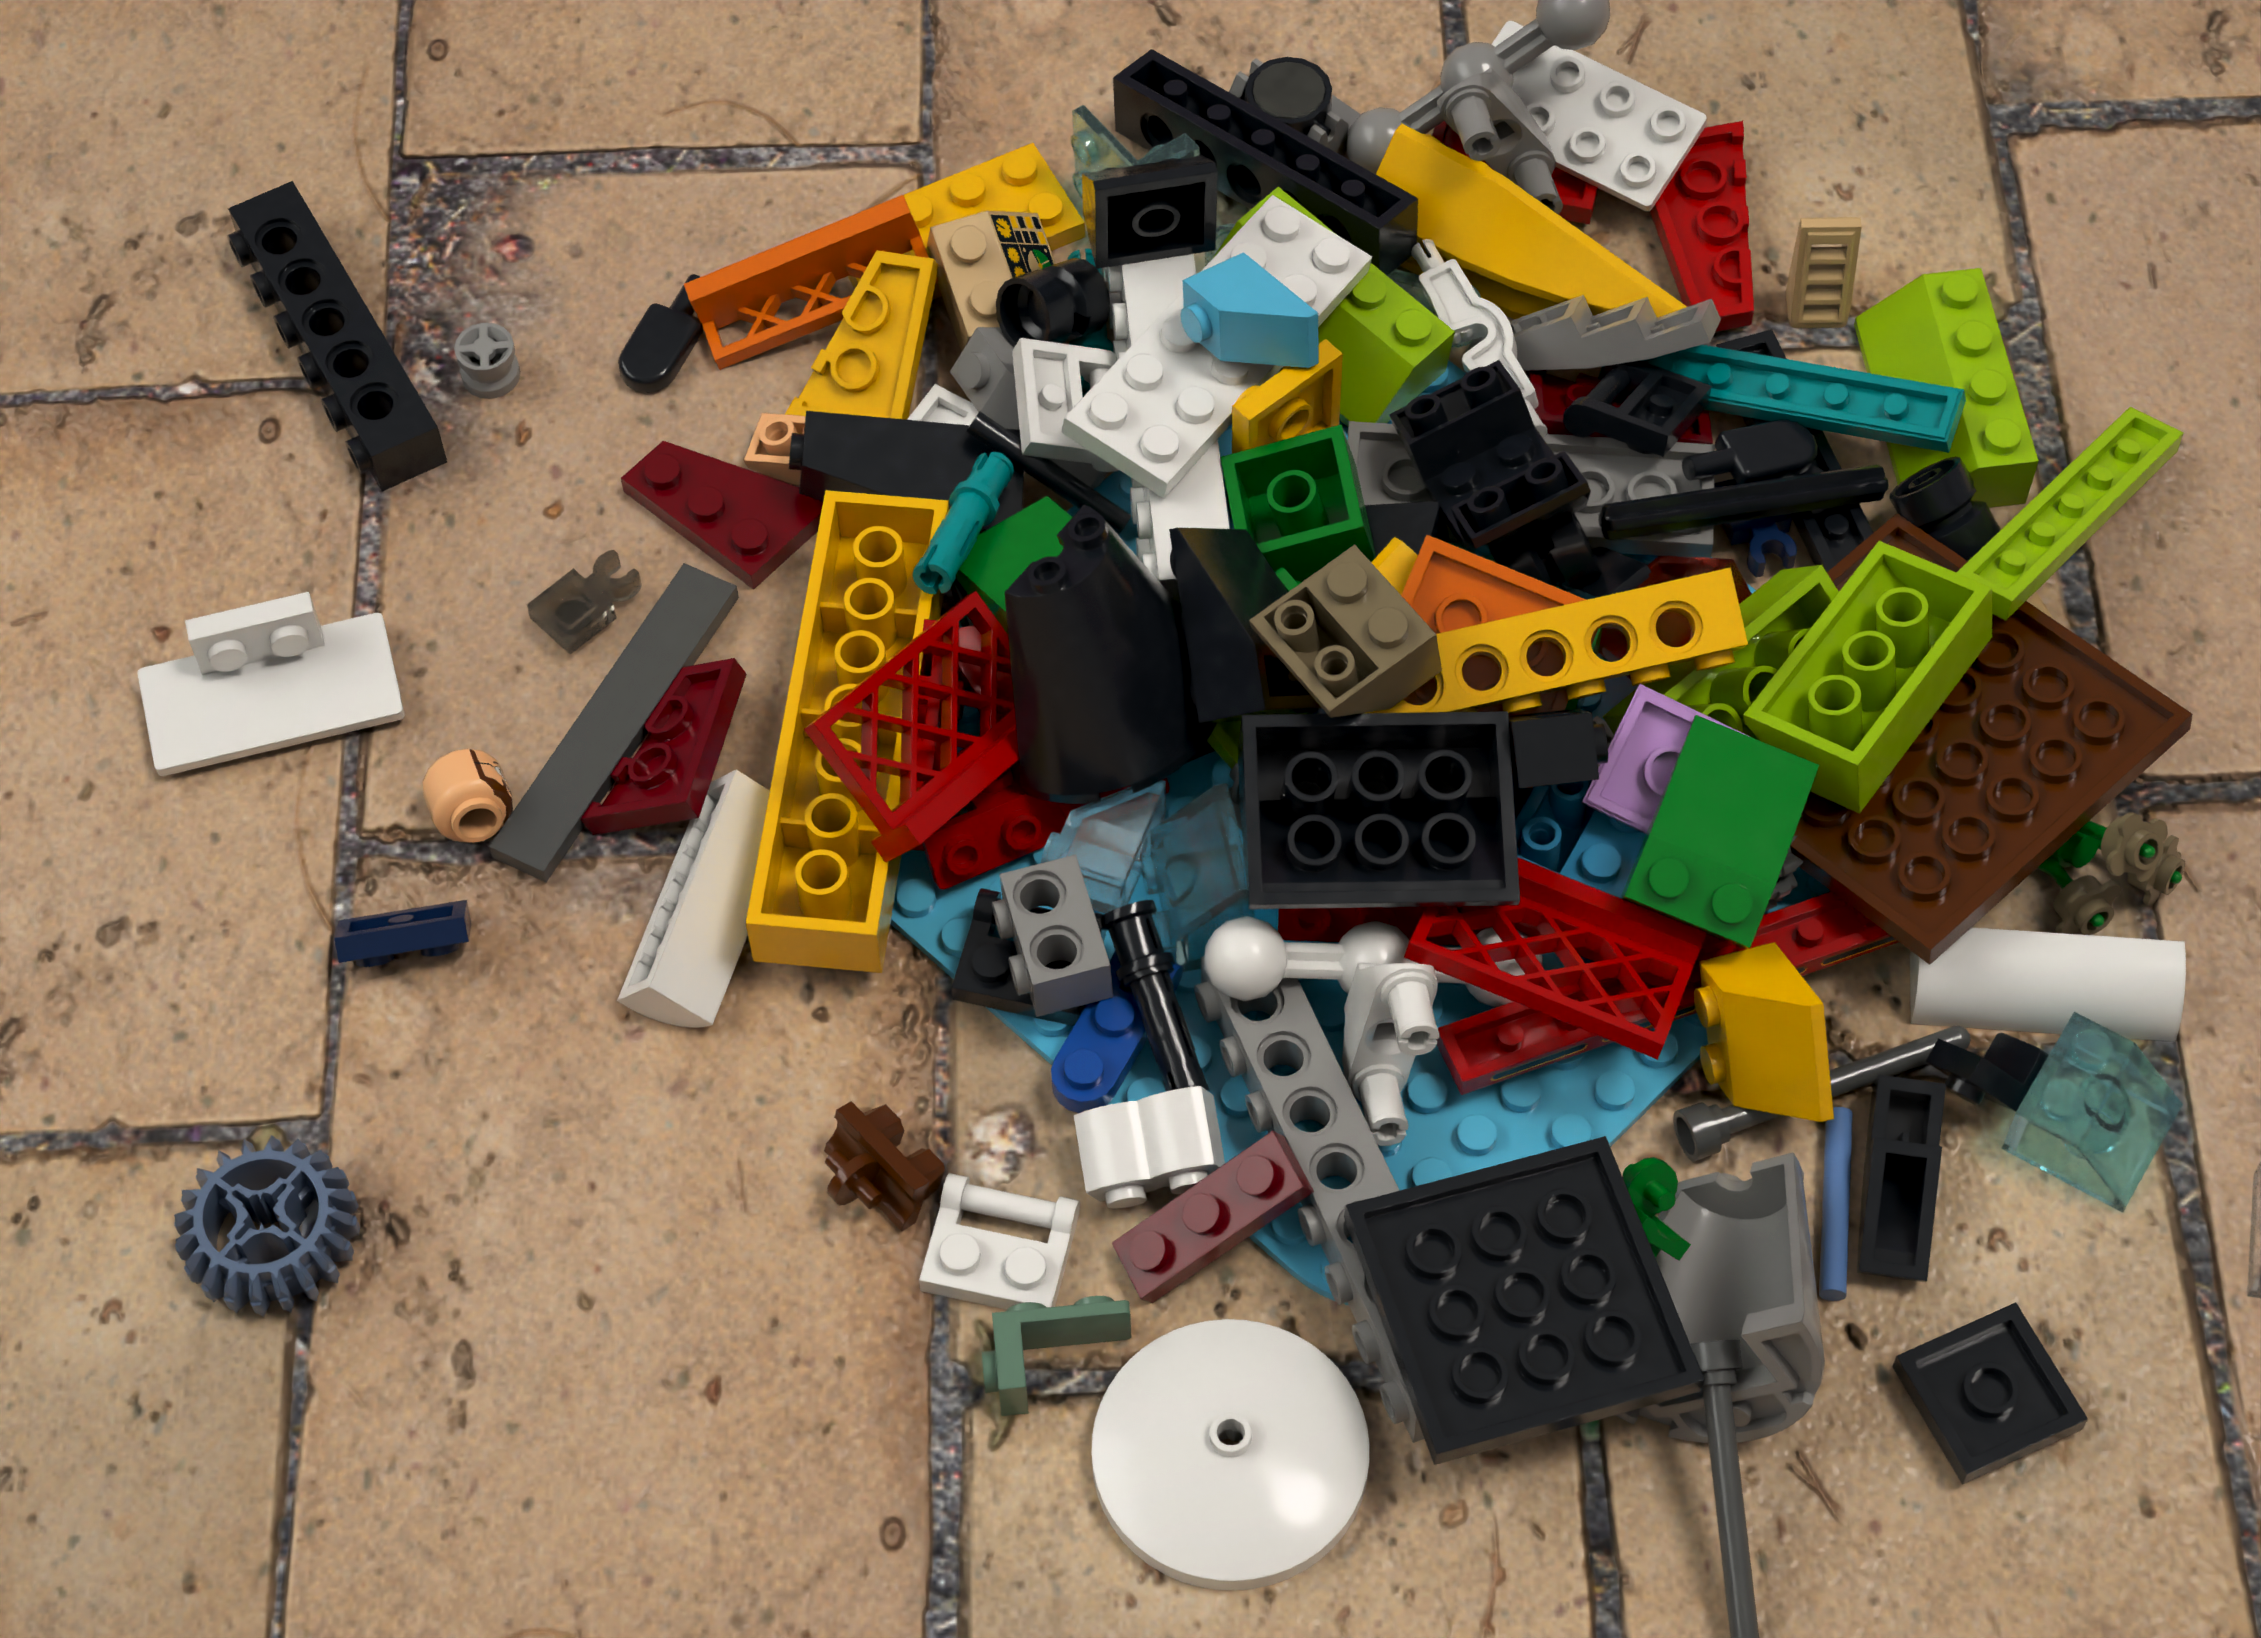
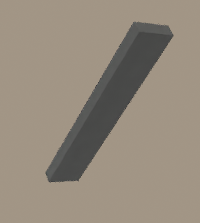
M683 563L490 844L489 849L492 858L547 883L585 825L580 819L592 802L601 803L615 782L610 774L622 757L631 758L647 735L648 731L644 724L682 667L695 664L738 600L739 595L736 585Z

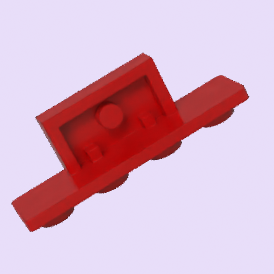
M1017 760L965 806L969 812L948 820L922 844L934 882L940 889L944 890L1166 795L1170 787L1166 777L1136 793H1133L1131 785L1100 793L1101 802L1086 804L1050 802L1024 794L1021 786L1019 760Z

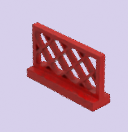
M977 591L964 597L804 728V731L880 832L871 843L885 862L921 845L1019 760L1014 702L997 698V671L1008 673L1012 676L1008 634ZM966 615L981 634V652L959 646V621ZM943 634V642L936 641ZM923 652L942 657V685L919 680V653ZM958 661L981 667V694L958 689ZM903 667V675L895 674ZM880 685L902 690V719L878 713ZM918 694L942 700L941 728L918 723ZM862 701V709L854 708ZM958 704L980 709V735L978 737L957 732ZM996 713L1003 714L996 720ZM839 719L862 724L861 753L846 750L830 728ZM878 728L901 733V762L877 757ZM918 737L941 743L940 769L938 771L917 766ZM957 746L964 748L957 754ZM877 772L900 777V803L892 810L876 790ZM917 781L924 782L916 789Z
M1518 858L1519 905L1457 906L1470 911L1465 913H1459L1455 906H1431L1425 908L1409 941L1404 958L1419 964L1432 965L1436 971L1657 1060L1665 1044L1707 932L1521 858ZM1492 927L1502 942L1482 945L1472 930ZM1517 930L1532 937L1522 938ZM1452 934L1462 949L1452 951L1429 942L1427 939ZM1555 952L1565 967L1546 971L1535 955ZM1580 956L1590 959L1594 962L1585 964V962ZM1515 959L1525 974L1519 976L1511 975L1499 970L1495 962ZM1617 977L1628 993L1609 996L1598 980ZM1644 982H1647L1657 987L1648 989ZM1578 984L1588 1000L1576 1001L1564 996L1558 988ZM1641 1010L1654 1027V1032L1627 1021L1622 1013Z

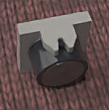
M1282 57L1266 61L1265 63L1255 58L1251 62L1249 77L1241 71L1236 74L1229 90L1231 94L1338 154L1343 155L1347 152L1349 128L1361 114L1332 95L1329 77L1318 65L1302 58Z

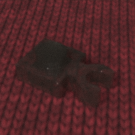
M615 550L607 551L597 558L593 566V573L587 578L581 576L573 568L529 602L527 609L530 619L566 652L572 654L617 618L613 601L629 600L640 591L642 584L639 572L634 568L621 578H611L610 576L616 573L621 568L618 553Z

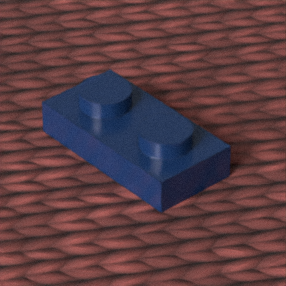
M467 900L339 920L334 936L338 961L342 963L356 960V965L359 967H373L391 962L395 959V954L420 950L421 955L427 957L452 953L459 949V943L469 942L471 918Z

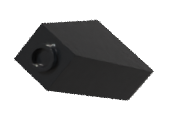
M806 411L804 433H792L789 469L801 470L799 494L822 502L825 490L949 500L954 488L968 478L977 457L983 453H986L989 457L990 453L995 451L966 432L969 425ZM1007 429L1020 438V430ZM1013 464V477L998 499L1000 507L995 519L989 525L983 526L979 534L1022 510L1024 471Z

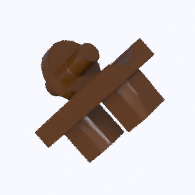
M852 1101L836 1109L834 1118L837 1120V1128L824 1149V1152L828 1155L825 1164L835 1173L828 1185L827 1194L838 1205H846L859 1198L868 1209L877 1206L900 1231L915 1224L923 1201L940 1187L945 1172L944 1163L930 1149L921 1148L905 1157L896 1148L900 1145L905 1130L901 1119L886 1104L864 1113Z

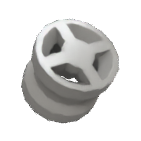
M480 323L462 331L456 339L454 351L460 366L464 387L472 395L488 399L501 397L512 391L519 382L521 371L515 355V346L511 334L504 327L495 323Z

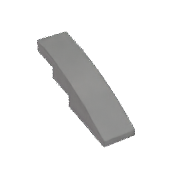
M1584 295L1509 322L1517 345V360L1523 370L1530 371L1586 369L1656 358L1711 342L1721 318L1712 299L1657 318L1648 297L1593 316ZM1485 338L1473 339L1466 352Z

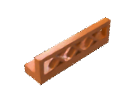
M904 195L685 283L684 287L689 301L702 323L718 368L720 370L841 321L843 319L841 313L851 295L841 299L829 295L837 280L847 276L861 279L876 250L899 254L914 250L915 256L929 258ZM793 298L808 302L802 314L788 321L774 317L783 302ZM739 320L753 324L746 338L726 346L723 345L718 329Z

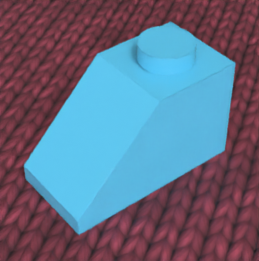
M1244 252L1182 280L1184 306L1180 314L1182 326L1193 342L1200 343L1220 361L1310 368L1319 363L1318 312Z

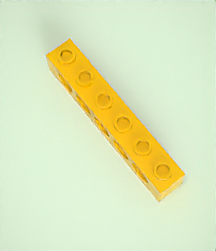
M1731 567L1438 633L1436 636L1442 671L1433 677L1436 683V694L1433 699L1423 705H1412L1403 699L1390 709L1366 713L1477 712L1476 709L1502 703L1503 711H1508V714L1541 707V694L1566 689L1568 700H1574L1607 692L1604 680L1630 675L1632 686L1670 678L1669 666L1694 660L1696 671L1735 663L1733 651L1743 649L1748 645ZM1667 612H1676L1683 615L1691 626V637L1688 643L1681 647H1670L1664 644L1656 633L1658 617ZM1609 626L1617 628L1624 634L1627 640V652L1622 659L1608 662L1596 656L1591 646V638L1597 629ZM1539 641H1549L1556 644L1562 651L1564 658L1562 669L1552 676H1541L1533 672L1527 663V651L1531 645ZM1484 655L1497 663L1500 670V679L1493 688L1478 691L1467 685L1462 675V667L1471 657Z

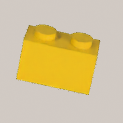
M1773 942L1699 961L1702 987L1694 990V1003L1699 1020L1707 1031L1708 1045L1701 1046L1700 1058L1708 1082L1711 1085L1718 1083L1728 1099L1736 1107L1818 1122L1834 1119L1824 1005L1777 944Z

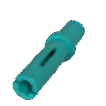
M991 452L989 457L986 453L980 454L968 478L960 482L952 491L949 499L951 508L939 525L923 557L913 570L914 582L924 592L936 594L939 589L941 593L951 589L956 574L963 562H965L981 529L995 519L1000 507L998 499L1014 473L1013 464L1002 453Z

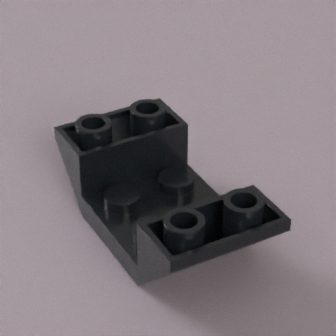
M1500 360L1485 367L1475 368L1467 372L1461 379L1431 394L1418 396L1410 401L1407 406L1389 414L1392 424L1431 500L1439 501L1444 520L1466 551L1485 558L1587 506L1591 493L1588 482L1565 450L1556 455L1552 452L1535 428L1520 388Z

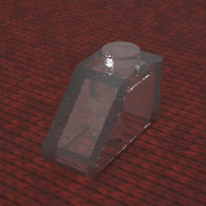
M1161 780L1136 793H1133L1132 788L1129 787L1102 798L1101 802L1089 803L1070 811L1061 834L1053 831L1048 837L1041 863L1076 854L1093 910L1106 914L1116 908L1127 905L1166 816V781Z

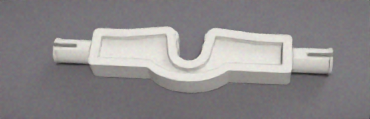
M1430 239L1422 240L1426 251L1425 254L1418 242L1412 248L1411 255L1416 259L1423 271L1419 276V281L1423 293L1436 316L1455 331L1452 345H1458L1480 337L1485 338L1463 354L1462 363L1464 370L1467 373L1475 368L1485 367L1500 360L1520 388L1533 424L1542 438H1544L1547 434V427L1542 423L1535 411V408L1539 406L1535 388L1517 360V345L1508 318L1494 303L1478 297L1455 259L1444 262L1436 249L1435 243Z

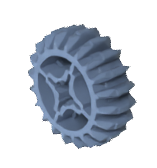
M271 1135L264 1150L256 1151L253 1144L244 1139L241 1147V1156L231 1160L229 1155L218 1150L216 1160L220 1168L215 1172L197 1168L196 1180L201 1189L182 1190L181 1202L186 1211L174 1215V1226L180 1235L176 1239V1251L181 1260L186 1261L184 1269L191 1282L201 1284L205 1296L213 1302L224 1297L227 1307L238 1313L250 1301L254 1312L264 1317L271 1301L278 1300L282 1309L291 1313L294 1305L293 1296L304 1292L306 1297L317 1301L319 1291L315 1283L320 1279L338 1283L340 1273L334 1262L353 1261L354 1250L348 1240L359 1237L360 1225L357 1217L354 1216L358 1212V1201L354 1192L348 1189L349 1181L344 1171L339 1169V1167L332 1168L333 1165L329 1156L323 1153L322 1150L310 1155L306 1144L297 1139L284 1152L280 1140ZM313 1200H316L318 1202L316 1223L310 1235L305 1239L302 1237L299 1227L307 1217L305 1209ZM230 1212L233 1214L236 1223L227 1234L229 1242L218 1252V1234L223 1221ZM253 1221L260 1225L259 1230H256ZM275 1222H279L282 1230L275 1226ZM271 1223L272 1226L264 1229L263 1226L265 1224Z

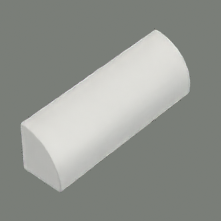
M737 769L710 783L699 818L690 819L617 999L619 1003L633 1011L666 1024L689 1028L713 1025L748 936L746 918L770 790Z
M1971 927L1930 965L1911 951V1024L2175 1042L2181 1023L2185 995V941Z

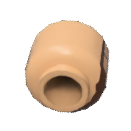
M474 749L452 751L435 761L428 768L423 779V796L431 819L441 835L452 841L464 843L484 841L501 830L513 812L512 794L504 772L497 760L484 751Z

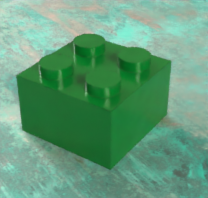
M1342 424L1220 457L1234 529H1246L1274 572L1283 567L1294 580L1303 582L1354 544L1370 562L1376 558L1357 467Z

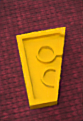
M876 250L841 313L843 315L841 323L826 350H820L811 366L814 370L799 398L794 397L785 415L806 416V411L908 419L939 264L933 258Z

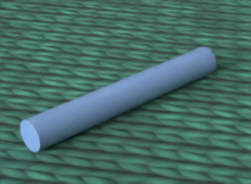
M1833 1107L1834 1119L1825 1122L1819 1296L1829 1301H1840L1847 1296L1853 1112L1848 1108Z

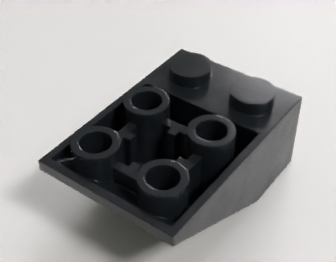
M1178 527L1169 529L1172 545L1170 565L1177 579L1182 610L1180 630L1184 641L1187 643L1192 675L1190 695L1197 708L1199 723L1241 721L1242 715L1300 714L1322 709L1250 626L1249 620L1288 593V591L1246 529Z

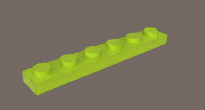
M2129 407L1956 573L1992 587V614L2006 621L2177 453L2184 432Z

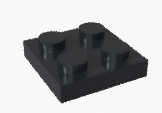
M2016 1302L1897 1355L1892 1366L1962 1485L2083 1430L2088 1420Z

